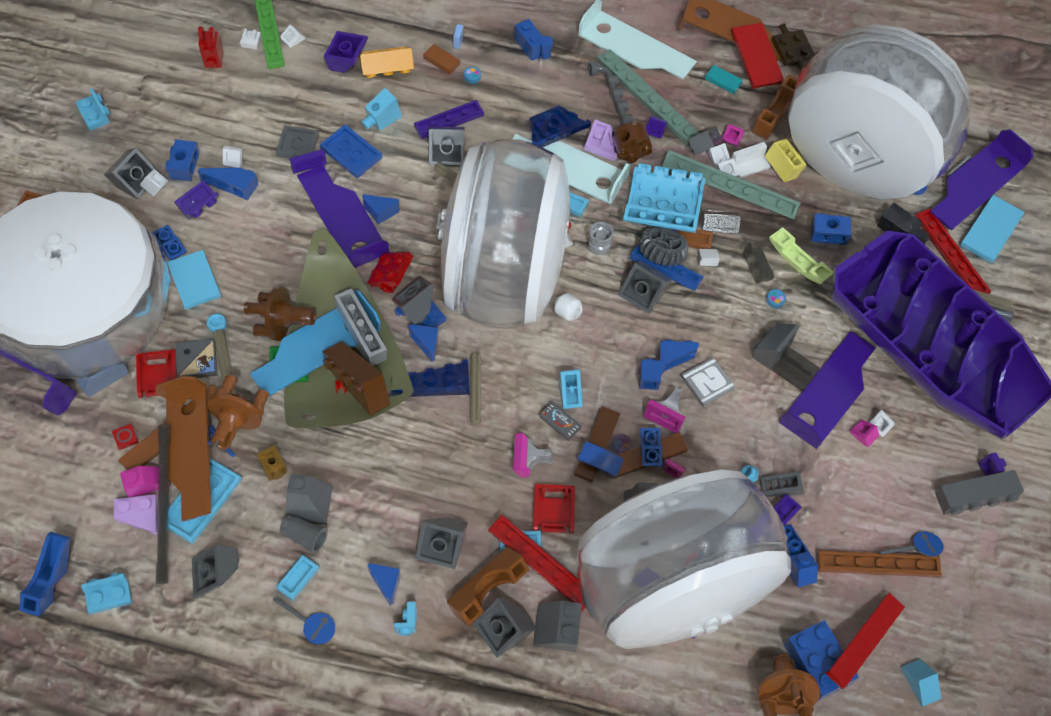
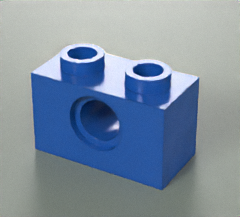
M175 139L174 145L170 148L169 161L167 160L165 164V169L168 171L170 179L192 181L200 154L197 142Z
M823 213L814 214L811 221L812 242L847 245L851 236V217L826 215Z

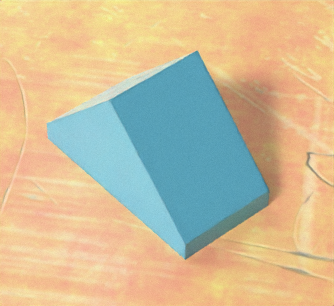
M580 369L560 371L558 384L563 409L583 407Z
M918 659L900 667L921 707L941 699L938 674L925 662Z

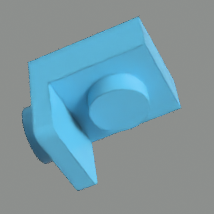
M407 602V609H403V622L407 623H394L395 633H399L401 636H409L411 633H416V602Z

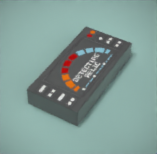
M553 401L539 415L543 421L567 441L582 427Z

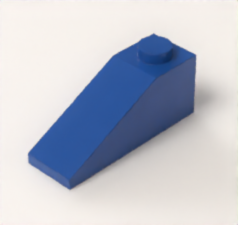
M242 168L198 169L200 181L204 180L208 185L245 200H249L259 185L256 174L251 170Z

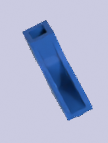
M670 339L660 341L658 361L654 359L641 360L639 389L659 390L661 375L673 367L694 359L699 342L689 340L680 342Z
M51 531L47 534L34 575L26 588L20 593L19 611L39 617L53 603L54 585L67 573L70 537Z

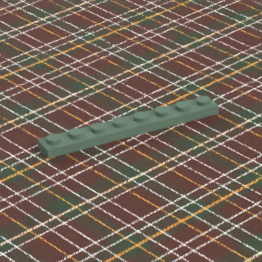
M611 49L597 57V62L600 65L606 66L612 75H618L619 83L654 116L668 121L666 127L687 147L690 143L688 139L700 134L696 128Z
M671 150L668 151L662 167H667L671 171L673 168L686 170V177L690 176V171L703 173L702 178H706V185L793 220L801 204L798 201Z

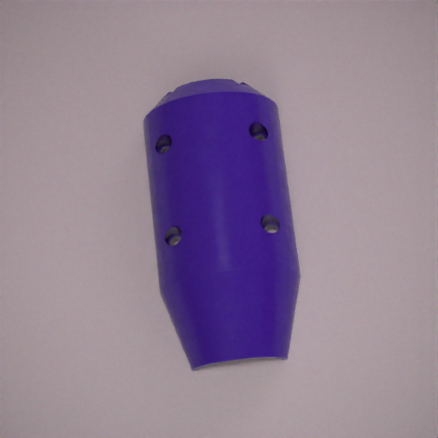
M886 231L866 245L862 251L856 252L835 267L833 272L832 301L940 407L1003 440L1051 399V380L1021 334L914 234Z

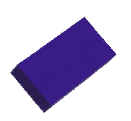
M324 149L289 159L293 174L327 164Z

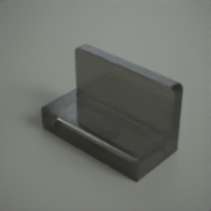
M702 210V230L739 234L741 215L738 212Z
M751 242L746 243L743 256L755 284L773 280V272L761 246L753 248Z
M789 346L784 350L781 358L772 368L773 372L800 391L806 389L819 370L818 366Z

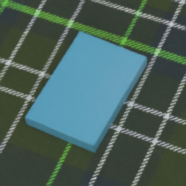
M203 250L167 262L185 310L221 297Z

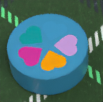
M477 67L466 68L464 71L465 81L470 84L479 82L481 71Z
M773 289L768 293L766 301L770 307L780 308L784 305L786 296L781 290Z

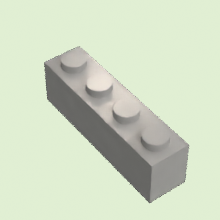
M352 288L335 295V308L364 359L372 366L387 360V349Z

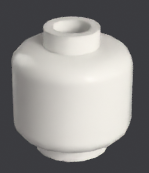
M563 294L555 300V313L563 319L572 321L581 315L582 303L571 294Z

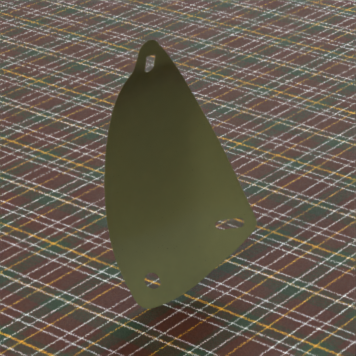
M325 229L317 230L312 236L295 306L315 309L316 319L336 309L335 295L351 288L353 291L359 290L377 312L381 322L378 335L387 349V360L374 365V367L383 374L387 391L401 389L403 393L388 397L390 405L370 416L348 390L347 393H344V389H339L338 393H336L335 381L338 379L330 370H327L322 365L309 373L308 382H296L285 387L286 424L293 428L332 427L366 421L394 408L413 393L412 383L403 358L382 313L350 260L331 234ZM319 241H327L326 253L324 255L318 253ZM292 325L290 334L305 325ZM357 345L351 348L364 358ZM311 413L316 417L313 420H305L302 418V415Z

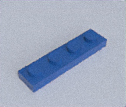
M639 244L631 253V260L645 262L688 289L696 291L704 276L680 264H677V266L671 265L670 267L664 265L662 267L661 264L649 261V258H645L644 254L640 252Z

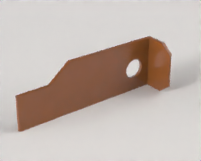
M688 0L682 12L677 30H680L683 23L687 22L735 42L731 33L733 27L763 22L760 18L716 0ZM702 8L706 10L709 17L706 19L699 18L696 15V9ZM763 23L776 60L782 62L771 40L774 35L771 34Z
M181 376L156 385V394L166 399L167 478L181 492V521L185 522L211 513L207 384L196 377ZM193 399L195 401L194 411L189 415H184L182 412L183 405L188 400Z

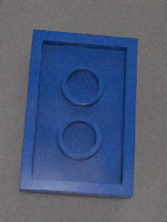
M346 124L320 144V149H324L327 155L357 179L383 158L381 152Z

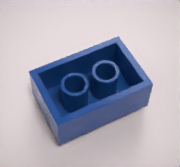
M825 620L786 640L783 645L789 656L793 658L797 670L807 672L817 680L820 689L818 701L841 690L826 674L843 650ZM857 673L847 686L853 684L859 678Z

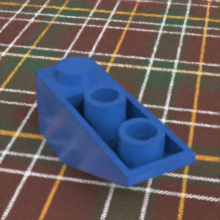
M791 524L784 526L775 536L779 550L785 551L791 558V572L789 575L798 588L817 583L818 564Z

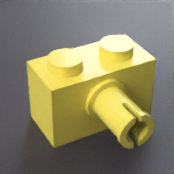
M787 139L774 142L765 155V158L784 182L796 179L806 167L805 159L800 151L796 152Z

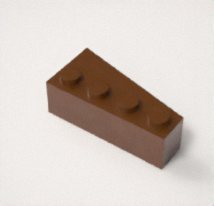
M341 341L322 351L325 368L332 372L370 416L390 405L383 374L344 342Z

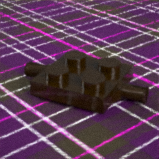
M785 23L779 25L782 34L774 35L771 40L784 66L797 65L802 74L803 72L806 73L808 69L805 62L814 60L816 55L803 29L788 31Z

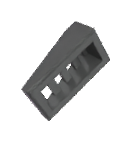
M800 471L760 477L763 497L804 494ZM783 481H787L788 488H784ZM791 481L796 482L795 487H792ZM767 482H771L772 490L768 491ZM775 482H779L780 489H776Z

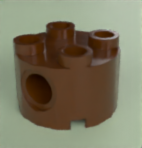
M632 122L624 124L614 132L613 141L620 159L627 161L629 164L635 163L638 159L652 153V144L647 128L640 122H636L637 125H632Z

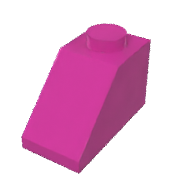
M138 466L120 473L124 491L128 497L143 496L170 486L164 467Z

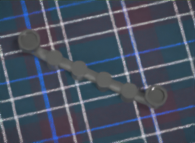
M589 62L588 73L590 76L598 75V72L605 74L606 84L610 87L611 98L615 101V109L620 115L621 125L631 122L633 124L632 114H626L625 112L628 111V102L621 101L623 89L616 87L619 83L618 75H612L606 66L598 65L597 62ZM618 128L612 129V137L615 136L614 132Z

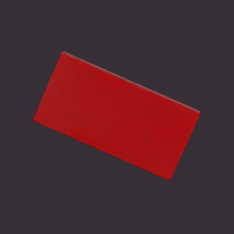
M763 23L733 27L731 33L752 89L782 84L784 78Z

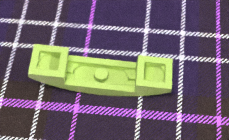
M784 228L770 236V241L781 256L806 278L823 284L833 276V270L822 261L817 263L795 244L796 238Z

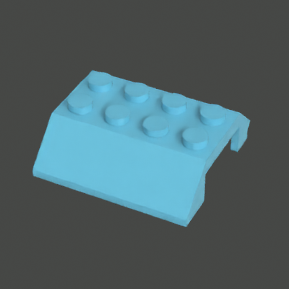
M639 163L638 167H634L631 191L623 221L696 233L706 179L702 178L703 173L690 171L689 178H686V170L673 168L672 175H668L669 168L655 166L654 172H651L652 165Z

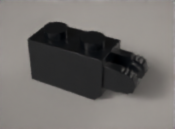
M894 202L881 216L877 224L885 232L893 231L914 234L924 245L929 240V234L920 228L922 225L921 220Z

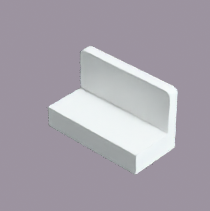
M764 142L733 152L731 159L734 158L739 178L770 168V163L765 158L767 146Z

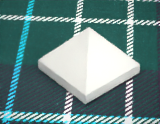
M883 410L869 422L878 427L879 434L882 437L896 424Z

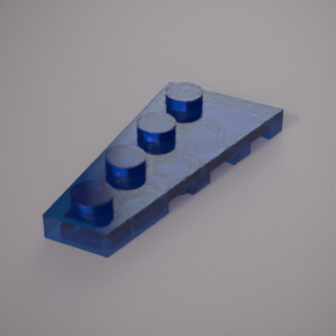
M468 359L462 360L461 363L455 365L452 363L445 364L444 367L438 369L428 368L425 372L408 373L413 387V393L410 397L470 395ZM401 389L391 390V396L403 393Z

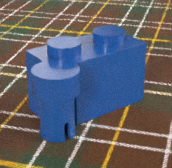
M530 19L515 25L514 39L531 61L540 56L543 59L550 58L553 47V39L551 37L542 36Z

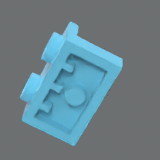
M93 88L89 89L91 96L75 102L90 131L110 123L107 117L110 113L106 105L102 106L103 100L99 93L96 94Z
M113 573L108 578L91 579L86 584L81 585L85 593L89 615L133 603L129 580L125 574Z

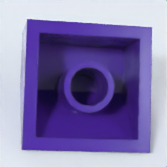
M337 31L323 56L329 70L345 73L356 63L368 37Z

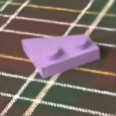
M595 119L584 150L615 162L617 153L614 150L615 144L612 137V127Z
M156 494L114 499V520L122 524H129L137 529L141 528L150 531L152 534H158Z

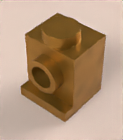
M275 445L257 453L258 460L269 481L280 479L288 472Z

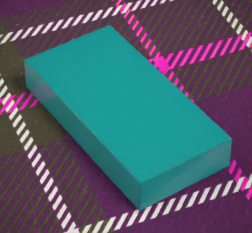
M713 65L705 76V80L732 94H735L743 82L742 79L716 65Z

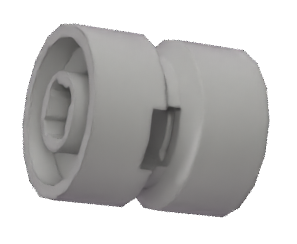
M597 222L591 226L588 239L590 252L595 255H605L610 251L613 228L605 222Z

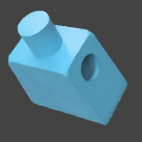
M384 88L366 105L365 110L368 116L361 123L367 130L373 125L379 130L389 126L402 117L397 99Z

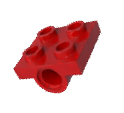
M410 252L383 253L367 283L371 287H379L384 292L394 293L414 256Z

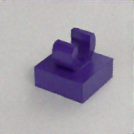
M652 115L647 125L648 134L661 139L668 121Z
M991 453L978 462L985 476L1002 473L1005 471L1004 467L1007 466L1004 458L1000 459L997 453Z

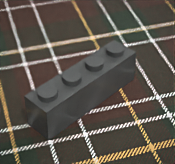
M1011 470L941 485L935 492L943 515L949 513L957 515L962 513L963 510L970 509V511H976L986 505L994 507L1005 501L1013 503L1019 500L1018 497L1024 492V489L1016 471Z

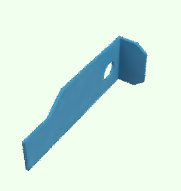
M354 290L353 292L377 333L380 332L381 322L377 312L359 290ZM334 309L316 319L314 325H305L284 337L275 359L250 373V376L261 390L267 391L271 396L324 365L322 351L341 341L350 348L356 346V343L350 332L345 328V323L337 309Z

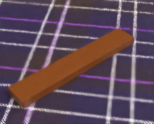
M214 385L207 388V403L210 397L215 395L218 390ZM192 400L182 408L184 415H189L194 411L195 401ZM166 422L118 460L126 470L145 466L167 448Z
M818 550L816 552L818 572L918 577L942 576L940 556L928 557L925 555L893 553L880 555L879 553L827 550Z

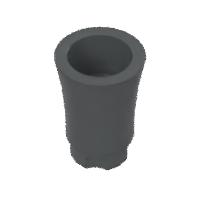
M287 515L280 525L279 532L285 535L286 538L303 546L312 554H316L325 543L328 529L298 517Z

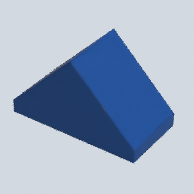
M363 194L364 208L377 224L382 223L400 211L399 199Z
M411 324L408 326L409 336L429 360L433 362L439 338L438 327Z
M370 563L367 565L368 572L391 606L394 604L401 577L400 569Z

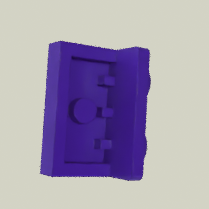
M203 180L175 200L174 203L188 220L192 217L195 219L203 213L202 209L207 206L210 208L217 203L216 199L219 194L217 192L214 193Z

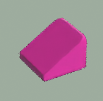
M729 124L722 139L734 146H738L745 134V130Z
M863 419L850 430V434L866 447H869L879 437L878 427Z
M670 458L666 459L663 466V471L675 478L681 477L686 470L684 466Z

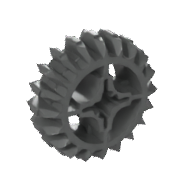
M658 226L647 228L641 235L639 242L640 252L644 254V257L649 258V261H654L655 264H661L662 267L664 265L668 267L671 265L677 266V264H681L688 254L689 245L687 240L684 239V235H679V231H673L668 228Z

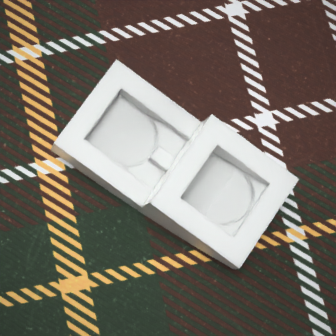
M725 143L707 150L716 169L733 176L739 175L734 158L730 159Z

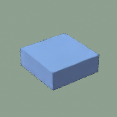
M457 24L453 36V47L460 49L463 40V25Z

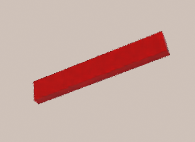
M931 208L915 214V217L921 220L922 230L929 234L930 241L951 270L973 290L990 294L991 290L939 219L930 212Z
M503 515L488 529V532L502 544L520 554L530 568L570 602L582 603V612L596 597L594 592Z
M890 592L885 595L826 672L841 689H844L905 608Z

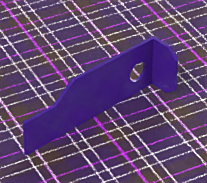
M1011 129L1000 131L993 142L947 178V197L930 212L952 231L1028 165L1034 157L1033 148ZM997 157L1006 158L1009 161V167H999L995 159Z
M323 165L297 175L328 232L338 243L354 268L380 258L383 253H390L389 243L382 240L355 191L334 184ZM357 242H364L367 244L361 248L352 251V246Z
M850 332L787 413L782 415L779 423L815 449H818L864 390L861 367L876 348L853 332ZM803 413L810 414L815 420L814 426H811L799 416Z
M0 351L1 357L52 383L44 396V409L57 416L68 409L77 394L76 391L57 379Z

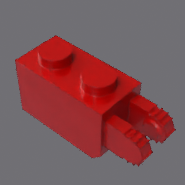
M199 26L198 46L204 67L222 68L224 51L219 31H215L214 27H210L209 31H204V28Z

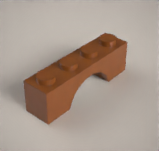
M789 74L787 75L770 106L767 109L764 108L756 119L753 133L767 140L789 110L795 90L803 84V81Z
M506 547L446 602L453 614L469 626L484 612L482 603L491 589L505 583L515 584L530 569L520 554Z

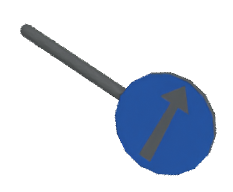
M919 532L914 536L912 546L882 550L879 554L883 555L916 549L922 555L936 557L943 552L944 545L942 540L935 534Z
M273 598L275 603L305 622L303 632L309 642L315 645H322L333 638L335 623L329 615L316 613L307 619L279 599Z

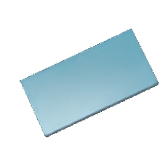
M993 195L960 246L992 264L1025 212Z
M209 458L211 513L185 522L181 521L180 493L158 521L160 525L191 544H194L242 480L240 475Z

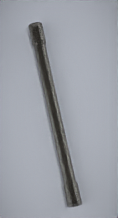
M168 424L158 426V526L155 583L160 585L169 583L168 508L171 426Z

